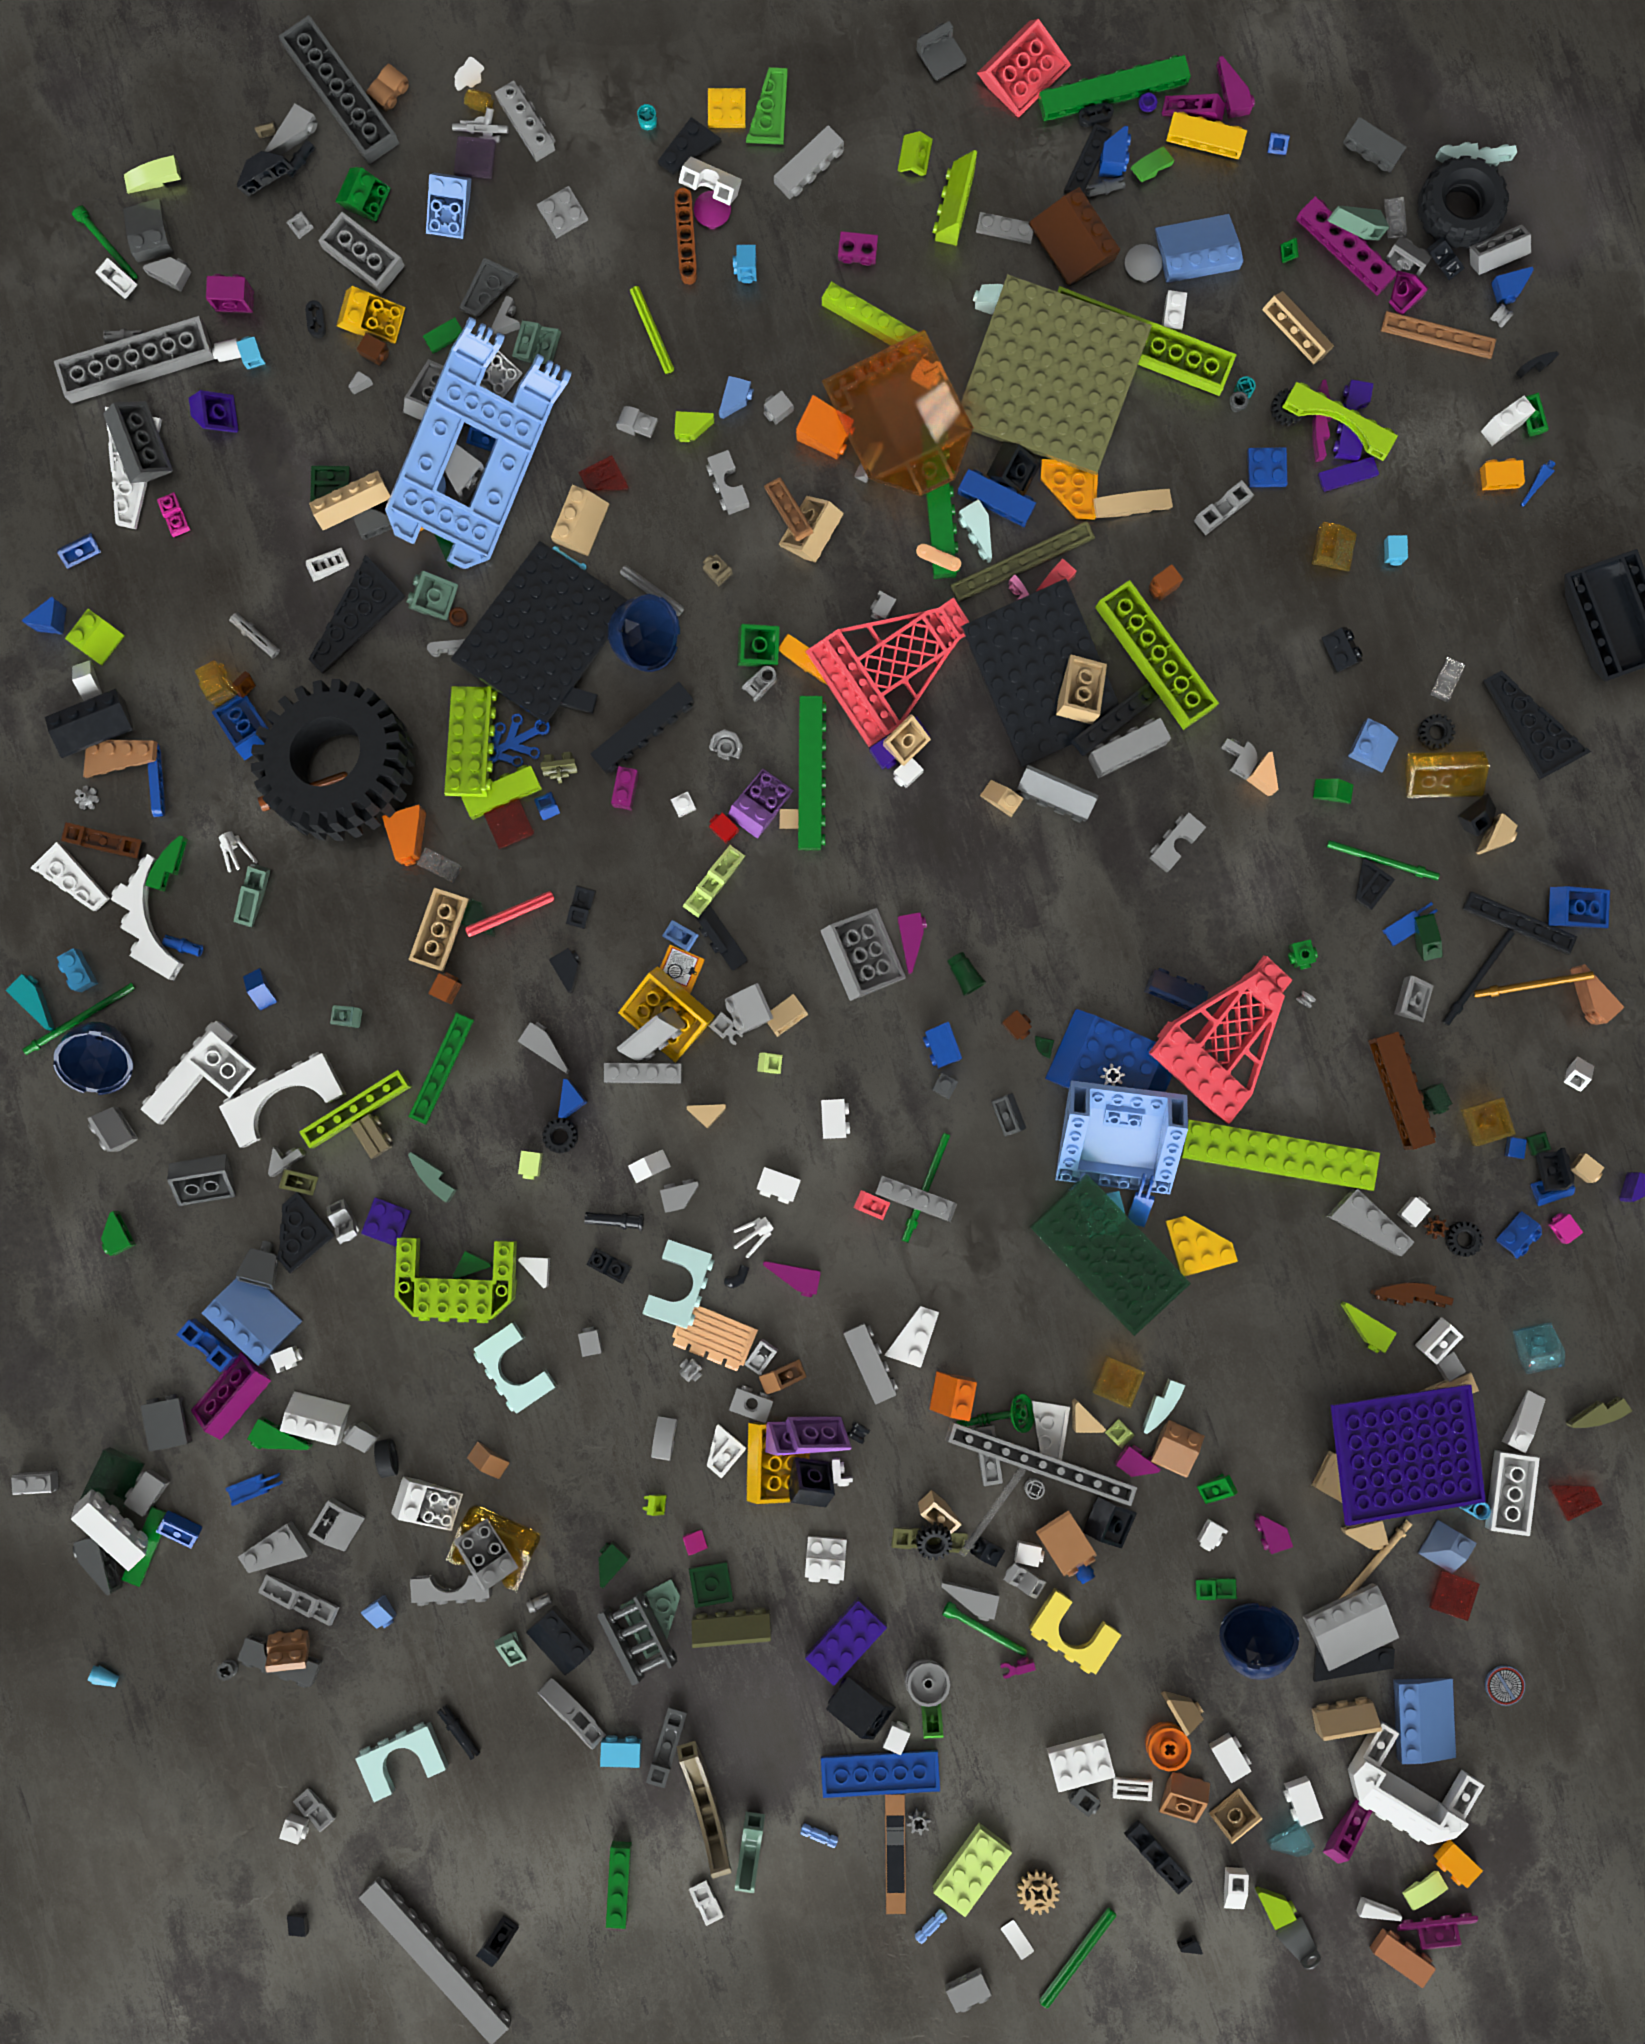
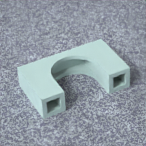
M668 1239L662 1260L686 1268L692 1275L693 1287L686 1298L677 1302H670L649 1295L643 1315L685 1329L688 1328V1325L692 1326L696 1316L692 1313L695 1307H699L702 1299L699 1296L701 1288L705 1289L708 1278L705 1277L707 1270H712L715 1261L711 1259L712 1254Z
M513 1322L474 1348V1356L479 1363L482 1362L486 1367L484 1371L489 1379L493 1378L496 1382L495 1388L501 1396L504 1394L508 1400L506 1402L508 1408L517 1414L554 1389L557 1384L547 1370L523 1384L513 1383L504 1376L501 1370L502 1356L509 1348L525 1338L517 1324Z
M424 1722L418 1723L413 1726V1730L409 1732L403 1730L395 1734V1738L391 1740L385 1738L377 1743L378 1746L373 1748L367 1746L359 1751L360 1754L355 1758L374 1802L391 1795L395 1791L386 1767L387 1756L395 1749L406 1748L415 1752L428 1778L445 1771L449 1766L431 1722L426 1724Z

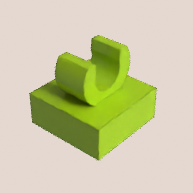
M654 1494L644 1496V1499L648 1500V1506H644L643 1510L647 1511V1515L651 1516L664 1515L667 1495Z

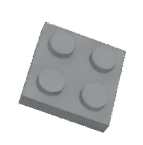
M569 186L536 204L556 239L588 221L587 215Z

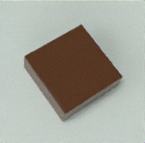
M246 671L232 683L235 691L241 698H244L256 686L251 675Z

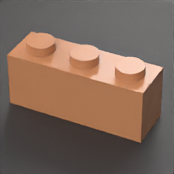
M1382 1928L1370 1946L1372 1952L1418 1986L1424 1988L1436 1970L1432 1964L1433 1960L1425 1953L1420 1955L1416 1952V1947L1408 1941L1403 1943L1399 1940L1400 1936L1394 1931L1390 1930L1388 1932Z

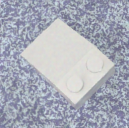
M212 1031L207 1034L185 1059L186 1062L229 1098L256 1069L253 1063Z

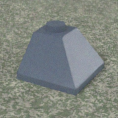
M1437 1519L1418 1553L1448 1572L1454 1573L1467 1561L1477 1543Z

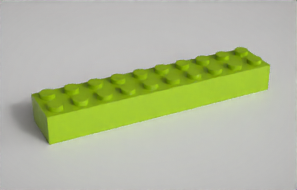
M1059 286L1057 291L1059 293L1152 325L1138 365L1220 396L1237 354Z
M1188 1119V1131L1180 1158L1374 1191L1380 1153Z

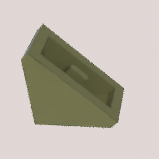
M284 1169L279 1188L313 1195L318 1177L293 1169Z

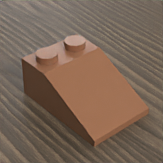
M1585 964L1570 969L1571 974L1591 971ZM1596 976L1595 979L1574 982L1582 1011L1586 1014V1020L1591 1024L1608 1023L1624 1008Z

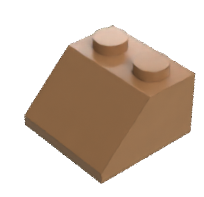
M1169 1420L1161 1429L1151 1462L1187 1478L1200 1453L1205 1436Z
M1172 1772L1165 1786L1159 1812L1197 1823L1208 1805L1210 1783L1185 1776L1182 1773Z

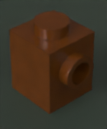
M365 333L357 347L360 356L379 366L382 362L386 361L389 355L386 343Z
M1018 1010L1014 1011L1001 1023L1015 1040L1019 1038L1023 1040L1031 1033L1029 1031L1032 1027L1030 1025L1031 1020L1025 1014L1021 1015Z

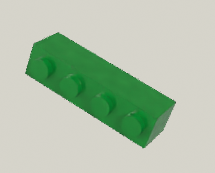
M612 1841L610 1847L606 1928L626 1929L632 1842Z

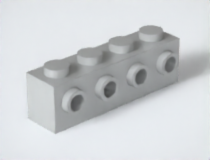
M513 80L495 91L497 101L535 161L537 162L555 151L554 142L556 141L550 131L547 133L544 129L546 125L543 119L535 115L536 109L531 101L527 102L524 96L526 94L521 85L517 86Z

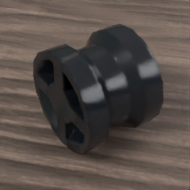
M854 1421L852 1429L847 1432V1436L863 1444L865 1441L864 1437L871 1430Z

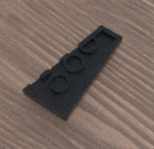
M1315 1644L1313 1681L1317 1682L1394 1669L1395 1649L1393 1647L1381 1646L1328 1671Z

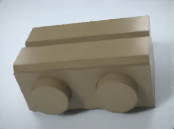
M368 1114L350 1127L369 1157L374 1159L393 1147L391 1143L393 1139L387 1131L384 1132L381 1128L383 1123L377 1115Z

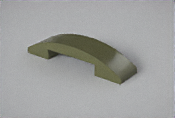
M893 1527L891 1547L901 1549L917 1548V1531L922 1529L915 1527ZM954 1531L951 1534L952 1550H949V1552L966 1553L968 1534ZM933 1537L927 1540V1544L937 1545L942 1540L941 1538Z

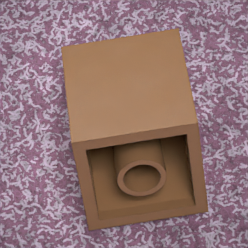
M1069 1510L1036 1531L1064 1577L1066 1575L1069 1577L1073 1576L1079 1571L1078 1568L1083 1564L1088 1566L1095 1561L1094 1557L1097 1554Z

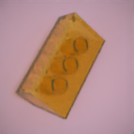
M1485 752L1409 753L1405 768L1407 798L1483 796L1489 770V762Z

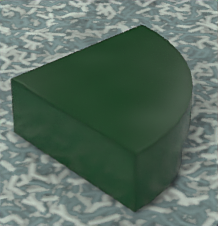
M1035 1036V1046L1038 1052L1050 1059L1054 1040Z

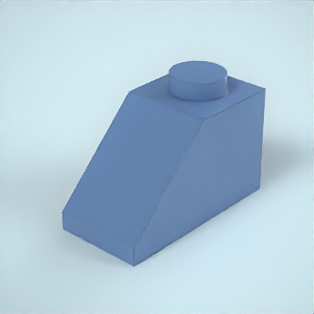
M732 376L728 377L719 410L720 418L724 419L747 405L748 399H752L754 389L751 388V381Z
M385 1595L361 1611V1614L376 1629L380 1626H383V1628L389 1626L394 1622L393 1618L397 1615Z

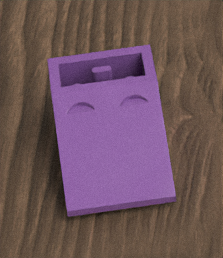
M762 769L733 803L727 817L758 839L794 790L765 769Z

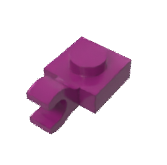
M1028 1657L1018 1659L1014 1665L1008 1662L1000 1664L1001 1668H1009V1672L1003 1674L1005 1679L1016 1674L1021 1675L1036 1670L1033 1659H1028Z

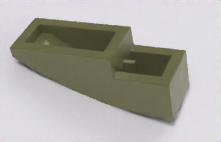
M1617 1396L1606 1405L1603 1402L1596 1401L1567 1421L1566 1424L1572 1428L1600 1426L1624 1417L1632 1412V1409L1624 1398Z

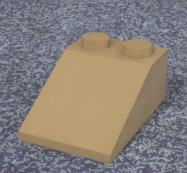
M1070 655L1058 698L1056 715L1093 724L1100 716L1107 664Z

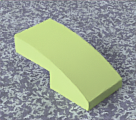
M1433 1871L1421 1882H1414L1402 1893L1411 1909L1416 1910L1444 1893L1448 1887L1439 1871Z

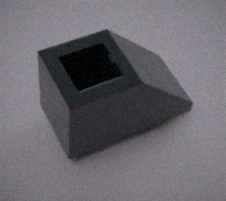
M1486 793L1459 814L1458 818L1465 831L1479 836L1493 825L1496 807L1490 795Z

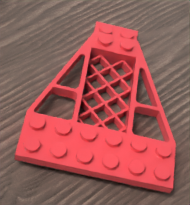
M952 598L936 609L837 629L805 652L868 747H871L892 733L907 718L951 650L964 637L960 626L969 623V620L956 600ZM902 620L909 621L907 625L885 640H881L872 628L873 626ZM912 626L910 636L900 634ZM915 626L925 628L923 638L914 637ZM867 628L875 639L876 645L863 655L857 657L842 633ZM927 633L930 635L932 640L927 639ZM896 637L895 646L886 645L887 642ZM900 637L910 639L908 649L898 647ZM913 640L923 642L921 652L911 650ZM926 642L935 644L934 654L924 653ZM881 647L879 657L869 655ZM884 647L894 649L892 659L882 658ZM897 650L907 652L905 662L895 660ZM910 653L920 655L918 665L908 663ZM923 656L933 657L922 665ZM865 658V662H864V666H863L860 661ZM868 658L878 660L877 670L867 668ZM881 661L891 662L890 673L880 671ZM933 662H936L935 668L916 694L908 682L909 678ZM895 663L905 665L903 676L893 674ZM908 666L917 668L906 676ZM868 672L876 673L875 681L872 680ZM879 674L889 676L887 686L877 684ZM892 677L901 678V680L891 686ZM904 684L913 697V701L899 720L884 696L899 685ZM878 688H883L886 690L881 693Z
M1263 956L1254 969L1245 974L1241 980L1174 1021H1168L1157 1035L1159 1040L1149 1051V1054L1224 1123L1229 1125L1253 1094L1285 996L1282 993L1292 982V979L1268 956ZM1242 994H1246V1004L1240 1005V997ZM1227 996L1213 1016L1206 1011V1008ZM1252 997L1255 998L1258 1002L1252 1003ZM1252 1006H1259V1016L1252 1015ZM1247 1007V1017L1240 1018V1008ZM1231 1009H1235V1019L1228 1020V1012ZM1201 1012L1209 1021L1193 1040L1180 1028V1025ZM1241 1021H1247V1031H1241ZM1235 1022V1032L1229 1033L1228 1023ZM1219 1024H1223V1034H1217L1216 1028ZM1266 1027L1257 1056L1255 1057L1249 1051V1048ZM1229 1036H1236V1046H1229ZM1223 1037L1224 1047L1217 1048V1038ZM1208 1039H1211L1212 1049H1205V1042ZM1218 1051H1224V1061H1218ZM1244 1054L1254 1062L1246 1088L1231 1075V1071Z

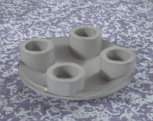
M1139 244L1128 251L1125 257L1124 268L1132 278L1146 283L1155 278L1161 271L1162 257L1155 247L1148 244Z

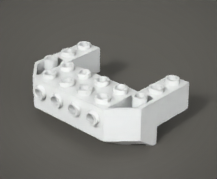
M1379 1719L1382 1731L1367 1734L1348 1767L1354 1796L1359 1801L1358 1804L1366 1810L1371 1809L1376 1812L1375 1815L1382 1820H1389L1398 1830L1407 1831L1409 1836L1418 1842L1421 1840L1430 1845L1456 1838L1468 1827L1469 1824L1465 1821V1818L1485 1785L1461 1769L1441 1803L1383 1768L1381 1764L1399 1733Z

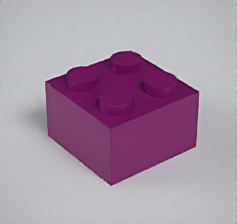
M222 274L207 276L206 299L215 312L253 313L254 290L245 277L234 274L232 277Z

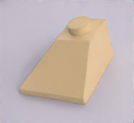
M1503 813L1494 817L1493 825L1486 830L1476 853L1480 855L1513 842L1517 836L1515 830L1518 825Z
M1166 1691L1161 1693L1185 1735H1190L1204 1720L1201 1716L1203 1710L1199 1703H1194L1191 1698Z

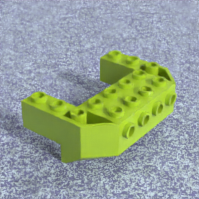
M397 1238L394 1297L413 1317H418V1321H430V1318H438L440 1322H449L450 1318H457V1322H469V1319H477V1323H488L489 1320L494 1319L515 1300L517 1279H515L517 1241H494L493 1279L472 1280L425 1278V1276H419L420 1238Z

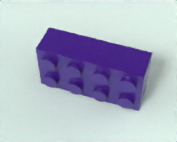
M857 1597L805 1654V1659L834 1686L887 1629V1623Z

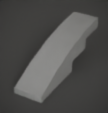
M266 1574L258 1592L289 1610L294 1609L308 1618L313 1617L328 1626L333 1624L340 1608L315 1594Z

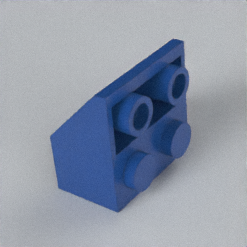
M1124 126L1104 142L1100 156L1098 177L1118 178L1122 176V172H1126L1129 162L1128 146H1130L1131 141L1128 126Z

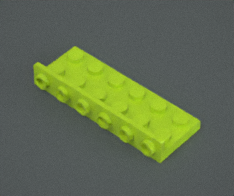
M452 686L445 796L488 797V790H491L492 781L489 779V772L493 770V762L490 761V754L494 753V744L491 743V736H495V725H492V720L496 718V707H493L494 701H497V691L490 686Z

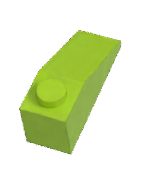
M1342 1302L1341 1306L1363 1341L1369 1344L1367 1348L1377 1354L1379 1351L1385 1353L1397 1333L1349 1303Z

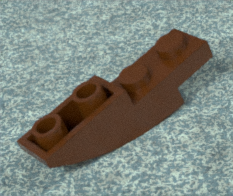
M1416 1282L1391 1283L1374 1288L1370 1292V1294L1376 1295L1375 1299L1386 1302L1387 1298L1394 1299V1304L1406 1306V1303L1412 1304L1415 1297V1301L1426 1303L1427 1300L1434 1301L1435 1306L1445 1308L1446 1304L1452 1306L1454 1299L1435 1294V1285Z

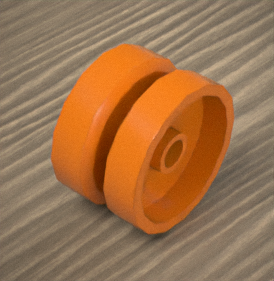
M1168 1721L1159 1722L1147 1732L1145 1748L1153 1764L1159 1769L1177 1771L1189 1761L1191 1743L1182 1728L1177 1724Z

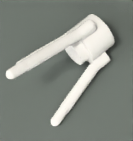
M230 831L219 836L220 847L223 851L228 872L232 870L227 851H229L236 869H240L233 852L237 848V843L255 864L258 863V860L243 844L239 835L234 836L233 832Z
M759 1217L750 1223L734 1229L735 1233L754 1226L755 1231L734 1245L735 1249L757 1234L762 1236L747 1253L746 1258H749L763 1241L772 1235L770 1232L774 1228L766 1217L762 1219Z

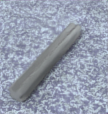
M624 565L622 567L621 575L647 594L663 597L671 604L677 616L684 612V607L629 566Z

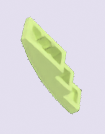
M729 845L684 903L683 907L699 918L734 873L745 855Z

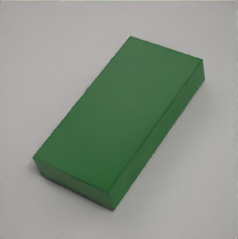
M454 317L423 335V338L434 354L455 342L462 332V328Z

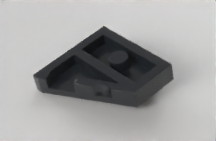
M1364 858L1356 901L1372 911L1395 879Z

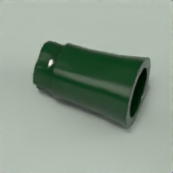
M964 952L956 954L947 961L964 996L971 994L986 984L984 978L978 973L969 958H966Z

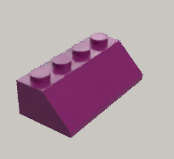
M242 1351L191 1409L203 1431L219 1440L230 1431L231 1427L242 1417L243 1413L271 1382L267 1373Z

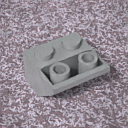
M111 1107L87 1118L90 1123L88 1124L90 1130L97 1134L100 1139L98 1141L103 1150H107V1152H119L138 1140L119 1107Z
M332 1497L325 1504L308 1535L324 1545L345 1552L366 1517Z

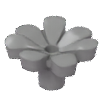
M83 786L82 790L77 789L75 791L78 797L74 801L76 804H79L81 810H85L87 806L92 810L95 808L93 802H99L100 798L95 796L97 793L95 788L90 789L89 786Z

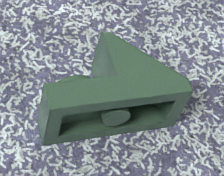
M333 1005L330 1024L359 1028L362 1009Z
M516 1631L494 1641L496 1649L509 1667L527 1660Z

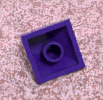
M200 390L189 397L191 417L203 429L238 432L234 395Z

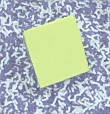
M759 1053L757 1071L781 1074L783 1055Z
M1119 1419L1105 1432L1121 1449L1135 1436Z

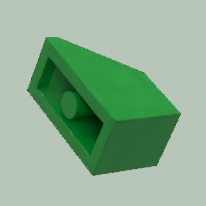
M110 1212L101 1240L104 1252L109 1254V1256H115L136 1245L120 1212Z

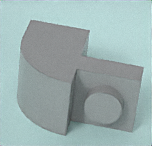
M624 406L616 427L618 430L633 436L639 433L651 438L658 419L640 412L637 408Z
M1227 738L1221 749L1237 757L1229 771L1246 780L1257 764L1256 749L1250 742H1247L1242 747L1239 741Z
M344 1198L326 1207L327 1217L335 1228L336 1239L340 1244L350 1241L357 1236V1232L360 1231L359 1226Z
M1014 1563L1010 1566L1003 1579L1037 1599L1047 1583L1019 1563Z

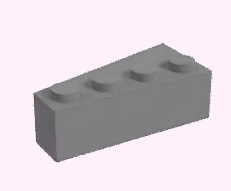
M1352 1188L1327 1215L1330 1219L1335 1220L1396 1256H1402L1414 1243L1409 1236L1356 1188Z

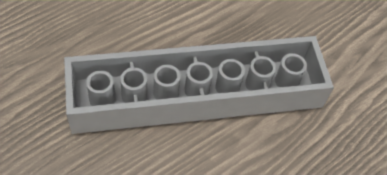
M197 316L55 360L54 364L64 397L72 404L214 360L205 323Z

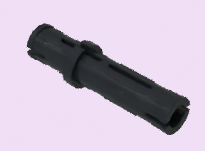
M447 1704L444 1705L443 1710L446 1715L441 1708L436 1713L439 1714L446 1724V1729L451 1731L469 1759H474V1754L478 1756L481 1752L460 1725L459 1718H455Z

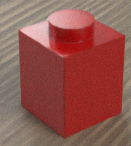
M723 812L720 815L716 814L709 821L711 823L709 828L725 844L739 832V828Z

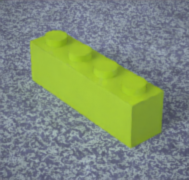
M523 765L517 768L515 773H505L499 776V780L492 781L491 790H488V797L461 796L470 818L474 820L541 790L542 787L531 765Z

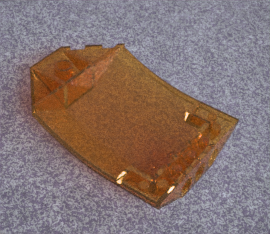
M925 330L822 380L844 430L870 480L921 497L956 479L974 427L965 413Z

